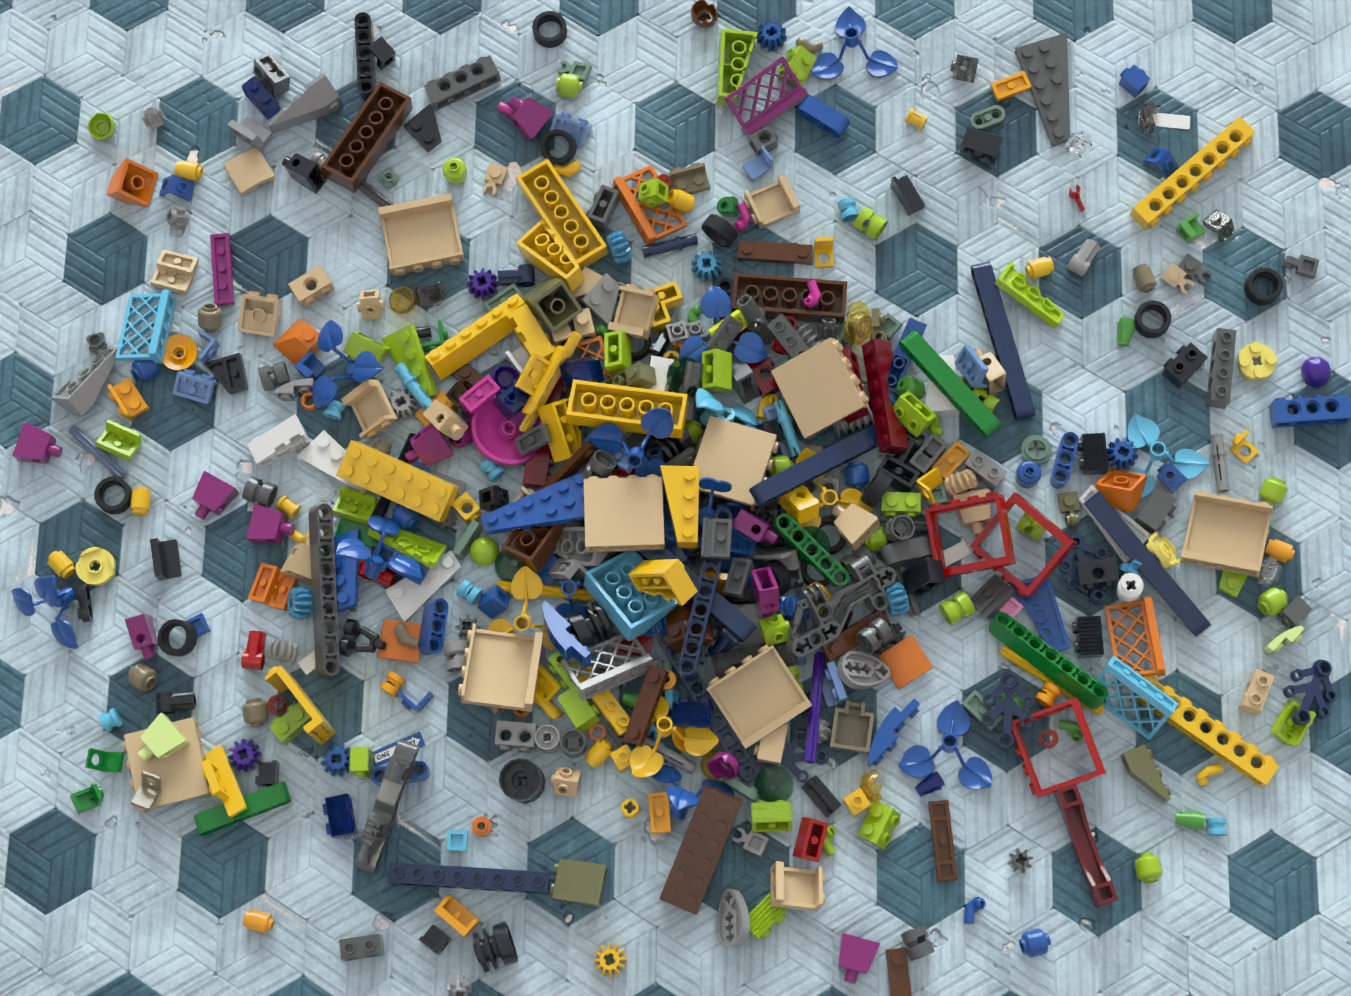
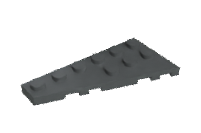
M1063 33L1015 48L1021 69L1025 71L1032 86L1030 92L1052 147L1070 141L1067 33Z

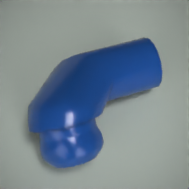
M975 897L966 903L964 910L965 924H974V914L986 905L983 898Z

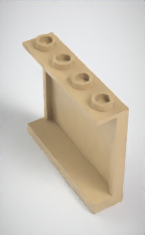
M451 193L378 208L390 265L389 269L392 276H403L408 272L418 273L428 268L438 269L443 265H457L465 261Z
M833 338L826 339L771 370L804 439H811L816 436V433L862 408L869 407L867 403L869 399L866 393L861 391L859 387L860 381L857 375L852 373L850 369L852 365L849 359L844 357L841 343Z
M710 416L693 465L700 466L699 480L709 477L729 482L732 485L731 491H714L713 496L750 506L751 511H754L757 503L750 494L749 489L768 478L765 475L767 470L771 471L773 465L772 454L777 453L779 446L777 435ZM699 486L700 492L710 494L711 490L702 489Z
M651 474L646 477L629 475L627 478L608 476L607 478L599 479L597 476H591L588 479H584L586 552L664 550L662 477Z
M1206 491L1194 492L1180 563L1259 577L1273 506L1266 502H1250L1245 498H1238L1237 500L1222 494L1218 496L1210 495Z
M473 623L472 630H468L467 642H470L469 648H465L464 659L467 660L466 666H462L461 677L464 680L463 684H459L458 696H461V703L532 712L543 632L535 631V636L476 629V624Z
M766 644L757 650L759 652L757 656L752 657L749 655L741 661L743 665L737 669L735 666L729 668L724 672L726 676L721 679L717 676L708 682L709 687L706 688L745 749L812 706L773 645L769 647Z
M194 717L172 722L189 741V744L164 760H160L154 754L147 761H144L138 754L146 746L141 739L146 729L124 735L125 741L122 744L125 753L127 752L129 760H126L128 771H131L132 774L130 785L132 790H135V794L142 784L141 773L143 770L161 777V792L150 810L201 796L205 798L212 796L208 789V786H210L209 782L202 774L204 769L201 762L206 760L198 720ZM147 778L151 783H156L153 779ZM135 806L136 810L139 809V812L147 813V810Z

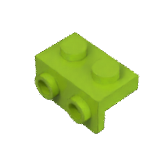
M800 45L791 48L787 52L786 61L800 85L803 86L817 57ZM783 64L778 70V75H784L785 68ZM786 79L788 82L794 85L792 80Z
M110 420L106 422V430L96 441V447L128 461L133 458L142 446L140 433Z
M341 486L339 497L332 509L333 515L368 525V519L373 516L377 506V497Z
M1288 699L1270 733L1285 745L1298 747L1303 741L1308 728L1313 724L1316 713L1308 711L1311 716L1310 722L1303 726L1296 725L1292 721V715L1295 711L1299 710L1301 705L1292 699Z
M874 800L857 836L884 850L891 841V835L895 827L900 822L901 814L894 808Z

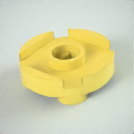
M1253 342L1246 345L1238 354V370L1248 380H1264L1273 373L1277 357L1268 346L1259 342ZM1252 358H1258L1261 365H1253L1254 361Z
M1154 532L1148 537L1147 549L1152 554H1156L1159 558V563L1165 569L1175 567L1181 561L1180 557L1177 559L1175 556L1178 553L1165 536L1160 538L1157 536L1159 532Z
M92 547L82 552L81 557L76 563V573L82 581L89 586H101L114 578L116 562L112 554L99 547ZM95 562L101 564L97 571L91 570Z

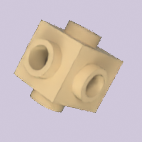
M379 289L360 292L357 309L358 313H362V319L376 320L381 318L382 311H385L384 299L380 298Z
M557 767L556 774H552L550 786H554L553 794L576 798L580 786L581 770Z

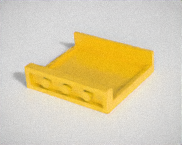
M281 665L279 667L275 666L267 672V676L264 677L266 681L281 694L289 688L312 718L303 727L308 735L320 745H323L337 734L297 681Z

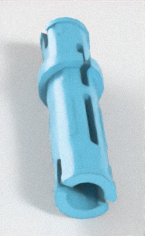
M398 364L394 371L402 380L403 386L410 390L424 411H426L432 403L431 399L418 384L415 375L409 372L405 364Z
M783 399L779 400V402H774L773 405L779 418L777 420L778 424H781L791 457H795L801 453L802 449L791 421L793 418L789 415L785 400Z

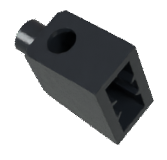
M297 153L292 158L286 156L282 161V165L286 168L292 179L315 194L319 192L327 181L323 177V173L317 163Z

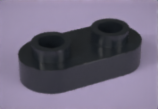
M88 584L78 585V589L75 590V597L79 601L80 607L77 608L78 618L82 619L84 623L93 621V610Z

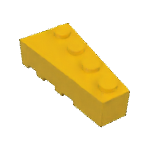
M543 219L516 242L522 257L548 276L563 279L571 292L585 281L579 265L569 252L566 251L563 244L556 238Z
M660 465V474L677 548L697 549L700 466Z

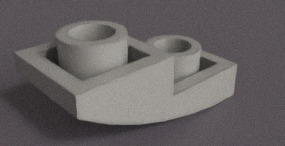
M702 320L686 324L684 321L665 326L670 343H684L691 336H700L703 340L707 339Z
M313 378L291 381L276 388L275 395L281 401H291V399L297 398V391L304 394L312 391L315 381Z

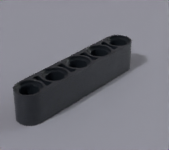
M361 12L355 16L354 20L357 83L361 98L367 101L376 88L375 56L368 49V46L374 42V30L369 14ZM364 72H370L367 75H363ZM366 88H371L367 92L364 91Z

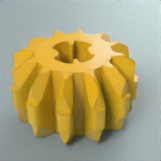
M610 942L607 943V950H605L603 945H600L599 947L603 952H594L596 956L600 957L599 959H593V963H600L595 967V970L598 971L603 968L602 976H605L608 970L610 978L613 977V970H615L617 975H620L621 973L617 968H626L624 964L620 963V961H627V957H620V955L625 953L624 949L616 952L619 945L615 944L612 950ZM611 954L614 955L613 959L615 960V963L613 965L612 963H610L609 966L606 965L607 961L605 960V957L607 955L608 957H610Z

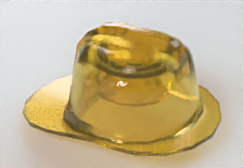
M856 301L850 305L844 334L850 344L859 345L872 335L873 327L867 305L861 301Z

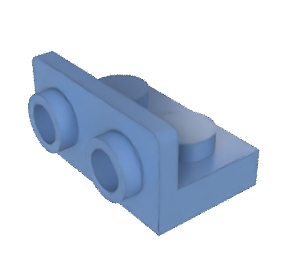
M561 112V115L555 114L550 130H565L575 138L577 146L584 147L589 130L592 129V125L588 124L589 121L578 118V120L572 119V115ZM555 136V138L568 142L562 136Z
M964 345L955 361V365L959 372L967 379L970 386L974 388H987L988 383L984 377L989 369L971 346Z
M184 369L177 372L172 394L210 404L214 385L218 384V380L213 379V376L209 374H196V371L192 369Z
M834 661L827 663L824 669L822 694L827 707L844 703L847 700V695Z

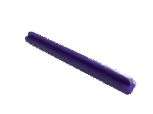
M822 652L815 653L810 693V703L812 706L809 707L804 761L809 764L815 763L817 757L825 669V655Z

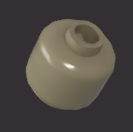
M207 303L202 305L198 310V326L204 329L205 332H215L216 329L222 326V310L216 304Z
M139 663L129 669L128 682L141 692L149 691L157 684V673L148 665Z
M261 698L246 700V704L242 705L244 722L251 724L252 728L263 726V722L269 719L267 703L261 701Z

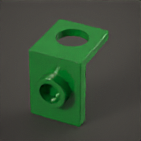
M437 320L440 341L422 344L424 352H431L445 343V340H448L447 328H443L441 320Z
M89 748L85 767L102 772H121L124 753L105 752ZM94 754L99 756V763L97 765L92 763Z

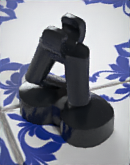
M350 618L346 620L343 628L344 634L339 641V654L341 656L350 657L354 650L355 652L374 653L376 648L380 650L386 649L387 643L379 639V634L364 626L360 628L358 620ZM361 634L370 639L369 644L360 645L355 640Z

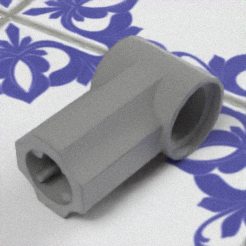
M1087 239L1078 253L1074 254L1066 268L1083 277L1100 249L1098 243L1092 239Z

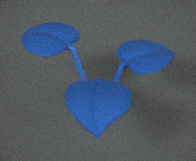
M848 6L839 16L835 26L838 36L844 38L839 57L837 58L835 54L830 52L820 54L813 65L811 73L820 79H834L841 75L844 65L840 60L843 57L846 46L854 48L857 45L860 46L865 58L869 60L866 64V70L874 77H884L898 69V64L889 53L882 50H876L872 53L871 57L868 56L862 45V40H859V35L864 32L866 23L859 14Z
M711 286L703 296L700 308L707 318L713 319L716 317L714 324L716 325L719 323L720 317L725 318L727 314L730 315L732 302L724 290L717 286ZM744 333L740 336L739 342L733 341L731 343L737 345L734 349V355L741 362L757 363L767 357L764 343L756 333ZM710 334L707 335L706 343L711 338ZM691 336L683 343L678 357V364L680 366H686V361L702 363V352L710 349L700 336Z
M332 320L326 322L318 336V346L324 352H329L333 349L335 353L350 363L346 367L348 376L332 377L330 379L327 375H322L316 380L312 390V398L317 409L329 405L337 395L335 380L354 379L357 382H365L384 369L375 355L369 351L361 352L353 361L337 350L336 346L342 343L343 333L340 326Z
M655 408L646 412L642 417L641 427L649 432L640 447H633L630 451L627 448L626 442L621 439L623 435L621 429L611 423L600 425L588 435V440L600 450H605L609 453L619 452L623 445L625 456H627V463L630 467L636 468L635 474L638 477H646L651 474L661 477L660 465H665V463L659 458H652L649 461L646 458L644 459L645 452L643 449L651 434L659 439L667 438L673 431L674 421L671 412L664 408Z
M709 477L699 480L700 488L711 490L708 507H704L700 511L698 505L699 529L703 530V518H714L715 513L711 508L714 491H731L732 485L729 482ZM725 503L716 507V511L720 508L729 509L732 517H737L741 509L748 511L744 505L737 503Z
M374 515L368 519V526L372 530L382 532L376 554L372 558H370L369 548L365 547V544L360 540L346 538L337 546L335 556L360 561L366 560L364 574L370 579H378L381 571L385 572L388 565L398 573L420 581L422 579L420 565L415 559L398 555L396 559L390 558L384 564L383 559L379 557L385 534L396 536L399 533V524L392 518Z
M553 555L550 556L539 573L535 572L541 578L543 585L550 586L554 581V578L548 574L558 560ZM604 558L599 565L610 559ZM584 566V568H586L588 571L591 570V569H593V568H595V567H597V566ZM555 578L561 584L562 593L568 595L569 604L562 603L556 607L558 613L564 618L565 615L578 610L582 616H585L583 605L573 604L572 595L577 592L578 585L584 583V579L575 582L573 580L562 581Z
M55 575L39 577L34 581L35 590L43 600L33 602L31 594L23 588H14L11 591L17 608L26 616H32L35 613L34 606L45 602L50 607H62L55 617L56 622L51 623L52 633L63 646L72 649L79 647L71 625L67 621L60 619L64 611L69 608L67 604L76 599L75 592L71 587H65L57 592Z
M958 700L947 705L938 716L937 728L940 733L945 735L942 738L941 746L938 747L934 754L930 756V752L926 747L915 745L904 753L899 763V768L907 775L922 778L934 771L935 764L932 759L940 751L943 750L946 753L955 752L963 766L959 770L958 778L964 787L977 790L992 786V774L988 765L978 757H971L965 763L957 748V736L964 735L970 728V718Z
M664 764L659 772L652 776L658 782L672 783L674 785L668 787L666 793L672 804L670 815L678 820L685 819L688 808L698 804V797L706 784L735 796L734 791L722 781L713 778L703 780V787L696 794L678 787L677 781L682 779L680 772Z

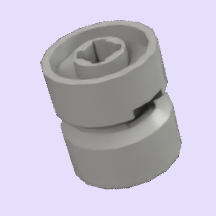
M453 640L444 643V654L448 657L445 660L447 672H461L462 666H466L467 660L464 659L465 648H469V642L467 640Z
M546 724L536 730L534 739L540 751L551 754L559 750L561 736L556 727Z

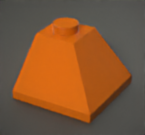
M125 158L111 177L106 195L123 203L149 207L158 173Z
M298 318L273 346L296 365L309 351H312L315 355L320 350L318 346L319 332L310 324Z
M1111 468L1095 484V488L1113 508L1120 509L1123 512H1132L1140 503L1147 475Z

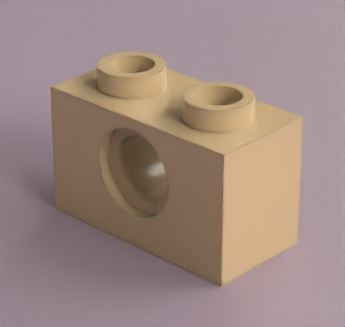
M321 265L288 284L302 308L311 306L318 298L329 295L335 289ZM316 285L314 290H308L310 286Z
M1257 668L1252 671L1238 709L1255 716L1260 714L1275 676Z

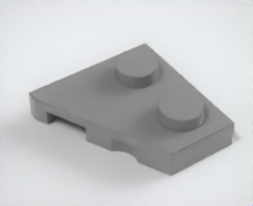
M607 273L601 277L581 300L606 326L611 322L620 286Z

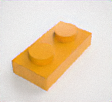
M1025 71L990 84L997 102L1031 90L1032 87Z
M956 441L931 467V470L937 467L942 479L945 480L971 455V452L960 442Z
M648 793L651 834L671 832L667 793Z

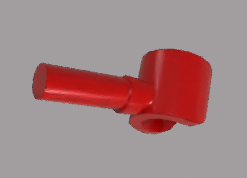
M1076 185V192H1073L1070 187L1069 197L1075 199L1081 212L1084 211L1085 208L1080 198V186Z

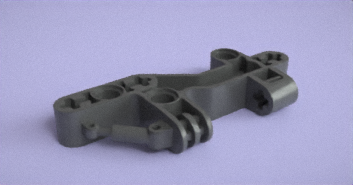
M863 555L847 564V569L853 581L835 591L829 601L818 583H814L812 587L800 591L802 599L796 603L797 609L792 623L794 627L793 631L789 634L791 639L785 645L786 653L793 657H804L837 638L842 631L852 606L862 600L869 610H885L889 605V600L884 588L895 581L896 571L891 567L874 568L871 560L866 555ZM876 598L879 600L878 606L875 605ZM820 607H821L822 610H823V614H822L821 617L819 616V613H818ZM806 609L813 622V626L798 635L797 628L801 624L803 613ZM813 634L815 635L814 643L811 642V636Z
M402 739L398 741L384 773V779L377 794L373 811L368 816L365 829L361 833L364 835V839L355 867L373 875L378 869L393 830L399 802L406 783L412 779L416 769L414 762L419 752V746Z

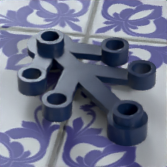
M1070 534L1069 537L1077 540L1079 545H1075L1060 563L1059 570L1062 573H1068L1072 567L1071 561L1075 554L1079 562L1090 560L1086 558L1083 551L1095 555L1097 559H1103L1107 556V550L1103 547L1096 548L1085 543L1084 538L1080 534ZM1098 551H1103L1104 556H1099ZM1062 564H1067L1069 568L1064 570ZM1077 565L1071 579L1066 584L1070 591H1075L1079 586ZM1095 569V571L1100 572L1104 575L1102 570ZM1075 582L1076 587H1071L1069 583ZM1096 585V588L1091 589L1089 599L1094 605H1100L1105 601L1106 593ZM1095 593H1100L1102 598H1096Z
M1320 659L1315 661L1312 668L1292 671L1290 678L1294 682H1298L1304 677L1313 675L1314 677L1309 683L1297 686L1289 685L1283 689V695L1286 698H1292L1296 694L1307 692L1299 710L1295 711L1292 715V721L1298 726H1303L1310 722L1311 716L1308 710L1313 698H1315L1318 707L1316 709V716L1319 719H1324L1330 715V710L1326 707L1325 702L1331 703L1337 699V694L1333 691L1329 680L1332 667L1326 660ZM1320 682H1322L1325 689L1323 696L1319 687Z
M1012 671L1003 673L1000 678V685L990 694H986L983 697L985 705L993 706L996 698L1005 692V699L989 714H985L982 717L983 724L991 726L994 724L995 719L1004 711L1003 733L999 735L998 743L1005 749L1011 748L1015 743V738L1011 734L1012 712L1019 717L1025 728L1034 726V719L1031 716H1027L1013 700V694L1015 692L1023 700V705L1029 709L1035 706V699L1028 696L1019 686L1020 678ZM1009 678L1014 680L1012 685L1007 684ZM987 697L993 698L992 703H986ZM1027 699H1032L1033 701L1030 706L1026 705ZM987 716L992 718L990 723L985 722ZM1029 718L1032 722L1027 726L1024 722ZM1009 737L1010 743L1004 744V738Z
M798 731L795 734V738L783 750L781 763L796 776L797 781L800 783L807 781L808 773L800 770L792 761H804L805 753L792 752L800 743L806 741L807 735L804 731ZM803 734L804 740H798L797 735ZM817 749V755L823 753L825 758L820 760L816 757L815 763L817 765H825L829 760V754L825 749ZM753 752L752 761L755 766L759 768L766 767L776 776L779 783L787 782L788 773L786 771H780L774 764L757 761V756ZM800 773L806 775L804 780L799 779L798 775ZM780 774H785L786 779L780 780L778 776Z

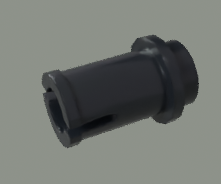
M430 325L415 327L419 338L432 337Z

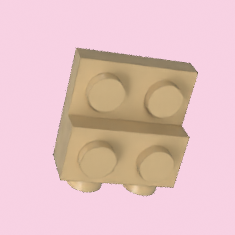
M256 291L242 294L237 331L276 337L278 318L281 316L283 300L278 299V295L267 294V297L260 296V292Z

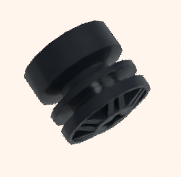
M684 429L682 439L671 437L659 439L650 435L644 450L646 452L650 447L662 448L664 461L667 463L687 448H694V442L689 433Z
M597 601L591 603L592 611L588 605L584 606L585 616H582L578 610L565 615V618L572 625L571 633L576 636L582 646H587L588 648L595 646L593 638L595 636L601 643L605 641L603 633L607 639L613 638L608 616Z
M518 758L509 761L504 765L499 776L500 788L504 794L518 803L527 804L534 802L542 795L545 789L544 773L537 765L527 759ZM522 778L528 783L526 786L522 785Z
M506 921L494 924L493 935L491 936L487 929L483 928L484 938L482 939L478 931L472 932L474 951L485 973L491 971L489 962H492L495 970L498 969V959L500 958L505 966L519 962L513 938Z

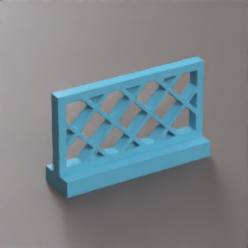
M162 290V293L129 295L115 357L117 361L153 360L154 363L163 362L176 302L170 290ZM135 300L143 301L137 308L133 307ZM154 300H160L159 304L153 308L149 305ZM148 306L150 311L141 316L139 312ZM137 314L140 318L131 324L130 319ZM155 314L156 319L149 324L146 320ZM144 322L147 326L138 332L135 328ZM134 330L136 335L127 340V334ZM149 330H152V335L145 340L142 336ZM141 338L144 342L134 348L132 344ZM130 346L133 349L128 354H123L127 347ZM144 347H149L148 354L139 353Z
M1114 655L1095 679L1106 689L1107 686H1116L1118 694L1108 693L1102 705L1149 741L1179 704ZM1108 672L1114 677L1115 681L1106 682L1104 674ZM1120 686H1127L1131 694H1122ZM1119 698L1121 707L1113 706L1110 699ZM1123 698H1132L1134 706H1125ZM1137 698L1146 700L1147 706H1138ZM1139 710H1148L1150 718H1141ZM1153 710H1159L1165 714L1164 717L1154 718ZM1126 711H1135L1137 719L1129 718ZM1142 723H1151L1153 730L1148 732L1143 728Z

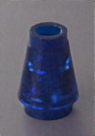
M938 771L934 773L931 772L915 786V789L920 797L941 790L942 786L946 784Z

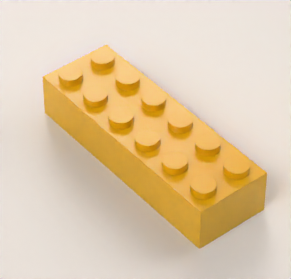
M548 159L516 177L518 187L540 220L543 219L549 229L553 231L556 238L563 244L566 251L573 257L581 270L608 254L607 245Z
M573 379L566 416L568 424L598 428L602 424L611 423L618 426L621 431L647 434L649 431L641 427L642 417L651 409L664 408L671 412L674 421L673 431L668 437L682 439L689 405L688 394Z
M353 440L350 441L336 474L340 478L438 522H445L460 488L453 483Z

